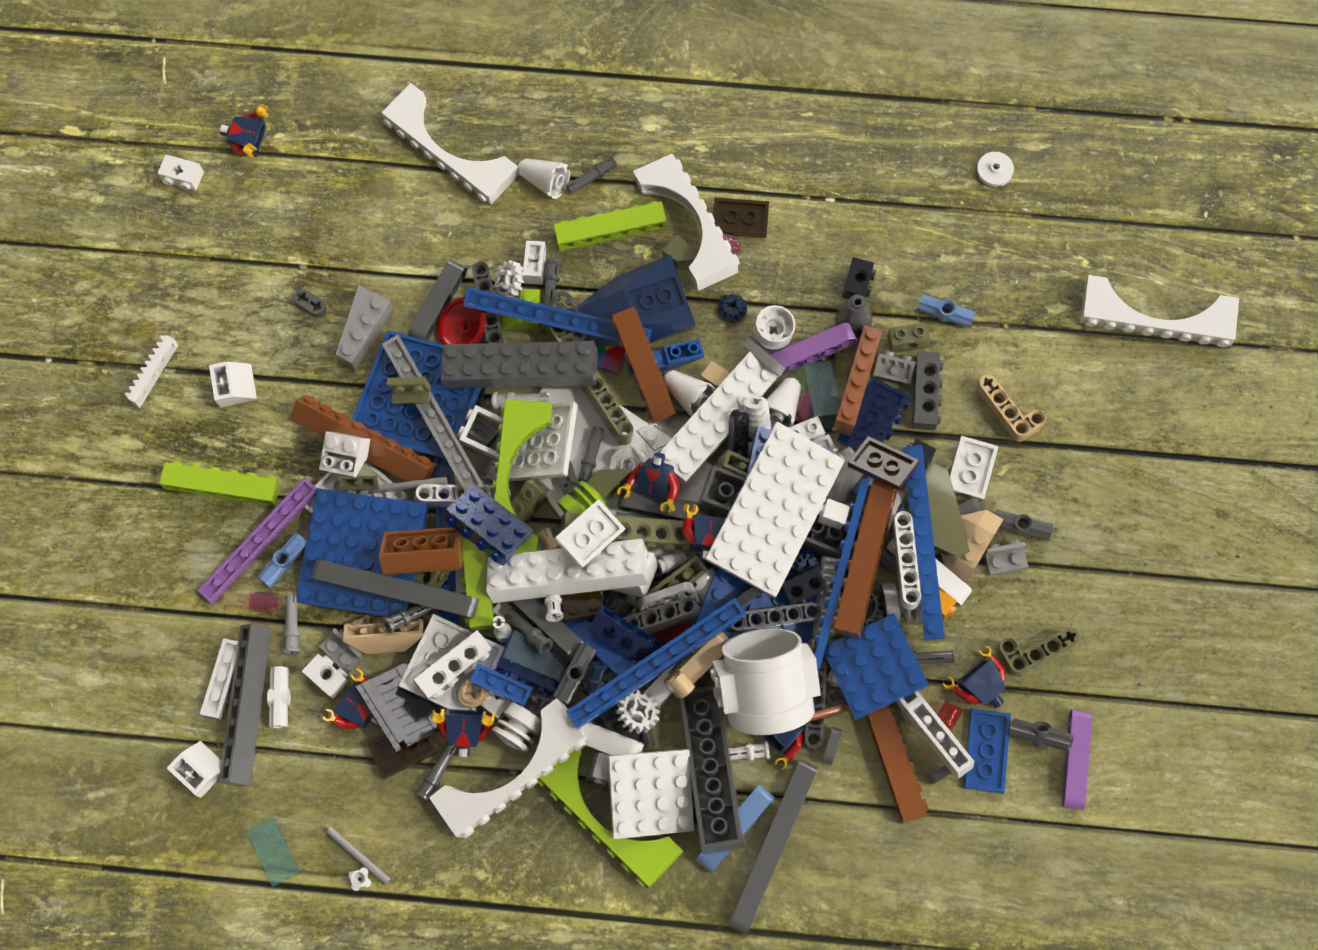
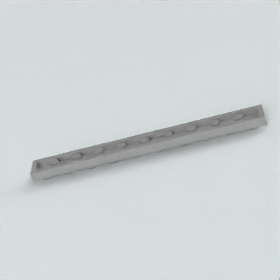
M399 335L382 343L400 377H422ZM430 391V402L417 403L416 406L463 490L470 497L484 489L485 486Z

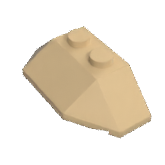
M988 510L961 516L970 552L960 557L952 554L949 556L941 554L944 566L964 583H967L1004 520Z
M366 615L344 625L343 642L365 654L405 652L423 637L424 621L421 618H416L410 621L408 626L405 627L403 625L390 634L383 623L385 616Z

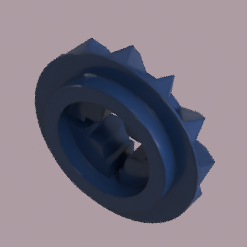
M733 293L724 295L718 303L720 317L728 322L741 320L747 313L746 300L740 295H734ZM736 302V309L729 312L728 305H733Z
M801 554L795 558L791 566V573L794 574L801 571L800 569L805 567L806 564L810 567L816 563L820 570H822L819 564L820 560H817L814 555ZM811 578L809 584L815 583L818 578Z

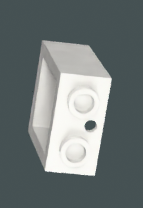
M476 405L474 410L470 409L466 416V420H468L466 426H461L457 435L460 437L459 442L499 461L500 454H497V451L467 438L477 414L499 424L503 423L502 417Z

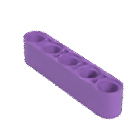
M842 323L771 354V356L786 368L781 375L783 376L854 345L857 339L850 324Z
M1070 710L1068 733L1073 734L1074 739L1070 751H1066L1062 807L1084 810L1092 712Z

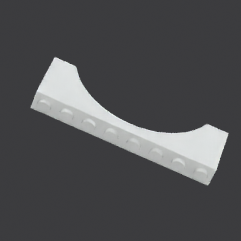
M410 83L382 112L384 124L390 129L394 128L401 138L408 139L415 149L419 148L429 160L433 159L436 161L440 169H446L450 172L451 177L456 181L460 180L468 191H474L482 202L486 201L491 205L519 176L518 166L505 156L488 161H470L455 157L441 149L431 139L424 126L425 94Z
M670 154L634 170V180L642 195H658L672 199L687 208L698 221L702 230V243L696 258L689 266V274L699 291L738 273V265L740 263L736 254L733 255L731 253L729 242L727 240L724 241L722 238L723 233L720 227L715 226L713 215L706 211L707 207L704 200L699 199L696 187L690 184L691 180L688 173L683 172L680 160H676L674 155Z
M1088 275L1084 285L1080 323L1089 327L1102 326L1108 330L1121 329L1127 333L1140 332L1147 336L1159 335L1166 339L1172 337L1179 338L1181 341L1191 340L1198 341L1200 344L1211 343L1217 344L1219 347H1228L1232 345L1236 338L1239 298L1220 295L1212 306L1198 315L1186 319L1163 320L1141 314L1125 304L1114 292L1108 278Z
M556 698L541 710L542 729L537 750L524 771L510 783L484 793H467L445 785L429 797L456 837L467 838L470 836L476 826H482L490 820V815L494 812H501L505 809V804L508 801H514L522 795L521 791L526 787L528 789L538 783L537 779L540 776L550 774L554 770L553 766L558 762L560 764L570 758L569 754L574 750L578 751L586 745L585 741L589 739L582 728H576L566 711L568 709L562 700Z

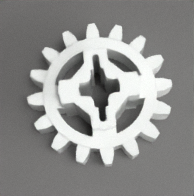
M508 260V262H503V266H499V271L495 272L497 277L493 279L495 282L493 288L496 289L494 293L514 298L519 296L518 291L522 290L521 284L524 283L522 278L525 273H522L523 267L520 266V263Z
M637 690L618 702L617 706L619 708L616 713L621 714L618 721H624L622 727L629 726V732L636 729L637 734H640L642 730L644 733H647L659 720L657 715L660 713V710L655 709L658 703L652 702L654 697L648 698L646 691L641 695L640 691Z

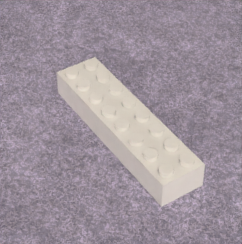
M749 352L660 452L665 455L664 463L674 467V474H676L681 489L729 436V417L731 412L735 409L745 411L744 400L751 396L763 397L779 377L778 374L772 371L753 353Z
M643 539L611 542L582 569L563 548L488 557L487 593L493 603L648 585L647 548Z

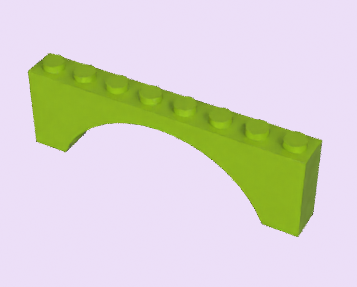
M505 399V404L501 406V416L504 417L503 423L499 424V435L502 436L501 442L497 443V454L500 455L499 461L495 462V473L498 474L497 480L493 481V492H495V500H491L493 519H489L488 529L491 530V538H487L486 549L489 550L491 555L503 556L539 551L540 539L524 527L513 511L509 497V476L513 461L521 447L537 432L551 426L552 403Z
M574 750L569 754V759L561 764L558 762L553 766L554 770L550 774L540 776L537 779L538 784L541 787L546 785L551 790L548 794L556 802L560 799L565 804L563 809L570 816L574 813L579 818L577 820L578 824L585 830L589 828L593 832L591 836L597 843L603 842L608 847L606 851L613 858L617 856L622 861L620 865L628 873L632 871L637 876L635 880L642 887L646 885L650 888L683 854V850L669 836L653 841H637L627 838L614 839L612 832L603 827L591 815L583 801L579 787V767L583 753L581 750Z

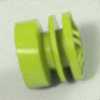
M583 480L578 483L582 492L577 487L572 488L576 496L575 498L565 494L557 501L563 513H584L598 499L608 509L601 495Z

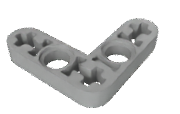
M683 582L643 596L639 600L641 612L686 597L692 598L700 607L702 601L694 585L690 582ZM665 597H671L670 599L663 600ZM690 606L687 612L691 611L693 606Z

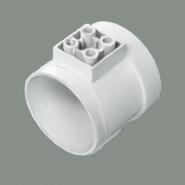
M776 628L744 632L732 637L723 645L722 653L724 659L712 661L713 669H710V673L715 687H713L714 698L717 699L718 707H722L724 714H727L728 722L733 729L752 735L778 734L796 729L813 717L815 712L813 697L821 696L817 663L807 643L802 644L801 637L797 633Z

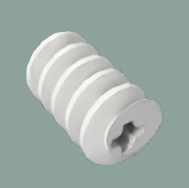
M751 396L745 399L743 403L745 406L744 410L749 415V436L754 438L757 426L772 430L768 401L761 396Z

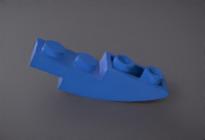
M700 339L663 346V349L653 351L661 372L704 358ZM627 363L629 374L632 376L634 369L632 365L629 366Z

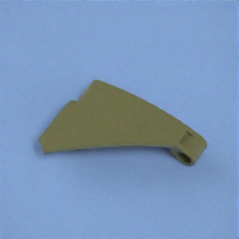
M935 454L925 471L934 550L946 556L952 554L960 557L970 552L948 472L953 461ZM908 504V506H907V508H906L905 511L910 514V509H909V504ZM901 519L899 524L905 526L907 522Z

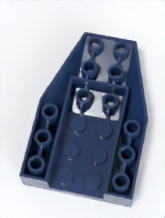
M671 255L615 277L577 305L580 313L610 320L613 319V314L635 306L642 326L652 329L650 344L693 330L695 327V322ZM577 333L578 336L583 337L582 333ZM589 335L585 340L594 341L596 347L620 346L618 341Z

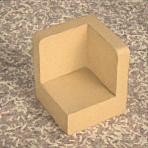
M711 361L701 374V380L707 383L710 382L718 388L730 372Z

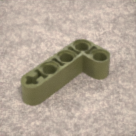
M1067 628L1024 651H1021L1014 639L1007 637L999 643L997 653L1007 671L1013 676H1019L1073 648L1079 641V633L1073 628ZM1065 637L1072 638L1071 641L1067 640L1063 644L1061 643V641H1063ZM1003 644L1010 645L1012 652L1004 651ZM1047 644H1053L1056 651H1049ZM1030 653H1036L1039 657V660H1032L1030 657ZM1014 661H1017L1021 664V670H1017L1013 667Z

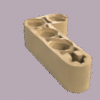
M986 374L981 377L977 386L979 395L1013 440L1017 442L1024 441L1043 427L1046 421V415L1043 411L1033 410L1023 416L994 376ZM993 398L1001 399L1002 403H996ZM1005 413H1011L1013 418H1007ZM1032 418H1037L1040 421V423H1034L1032 421ZM1016 428H1022L1025 433H1018Z
M722 632L692 652L663 683L677 698L682 699L695 688L694 683L713 666L712 661L719 660L723 656L722 647L729 638Z

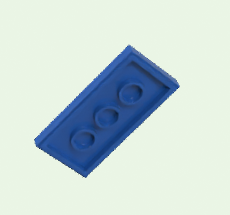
M970 709L966 751L975 762L973 768L964 774L963 789L999 794L1005 793L1010 713Z

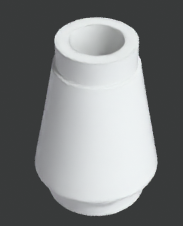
M683 551L662 555L657 559L658 568L662 574H669L687 561Z

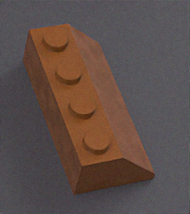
M462 527L384 532L379 552L383 575L461 569L463 562Z

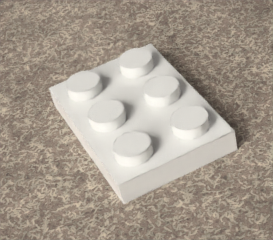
M961 436L950 473L954 493L976 498L980 501L984 500L999 446Z
M598 499L555 537L554 540L582 569L621 534L625 528Z

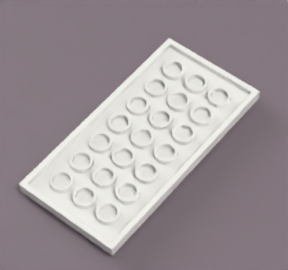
M776 422L705 560L775 598L845 460L781 423Z

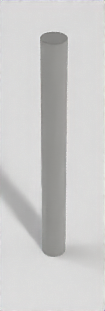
M447 477L384 484L379 485V490H373V493L414 489L423 484L446 485L448 480Z
M332 827L327 829L326 834L385 885L390 882L391 878L335 829Z

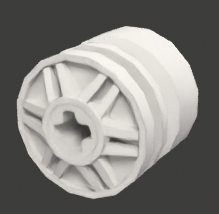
M773 305L764 308L757 316L752 335L753 341L769 354L787 348L795 330L794 316L782 306Z
M510 701L503 712L509 718V721L506 722L499 719L497 722L504 729L502 730L494 726L492 732L506 745L527 753L529 747L523 742L525 741L533 745L534 741L528 734L539 735L542 729V720L522 706Z

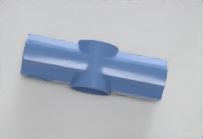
M922 294L917 307V311L935 316L942 322L950 321L968 328L971 327L976 313L955 305L951 300L942 301ZM942 309H948L950 313H944Z
M295 533L281 550H277L274 553L273 559L257 577L268 587L272 588L285 571L293 567L294 561L304 551L307 541ZM282 557H287L285 563L279 564Z

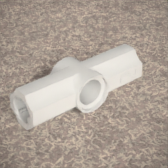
M276 666L271 668L270 689H268L267 702L270 707V728L288 727V706H290L291 693L288 688V667Z

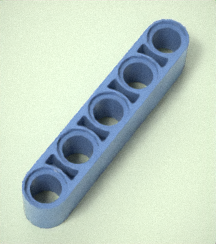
M760 784L739 807L743 836L775 799ZM731 850L704 854L702 851L696 858V861L711 874Z

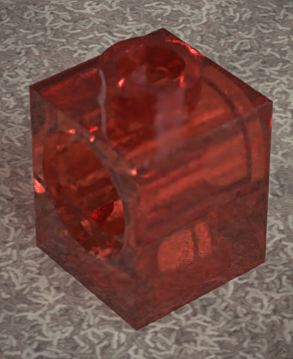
M945 700L937 716L951 731L961 716L963 709Z

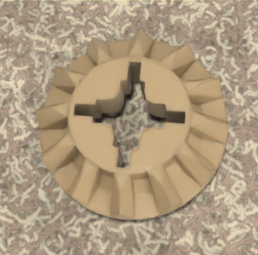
M470 678L465 680L458 691L460 702L468 708H477L479 705H484L485 700L489 698V692L470 684ZM474 687L479 692L476 694L475 699L472 695H470L471 693H473Z

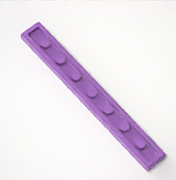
M304 477L197 591L210 604H213L316 495L317 488Z

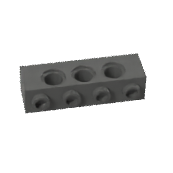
M918 351L915 358L912 429L935 431L937 424L940 425L941 413H938V406L941 407L942 395H939V389H942L943 379L939 377V372L943 370V360H940V353ZM925 371H931L933 375L928 376L925 374ZM929 388L933 393L927 394L923 389ZM928 406L932 411L926 412L923 407Z

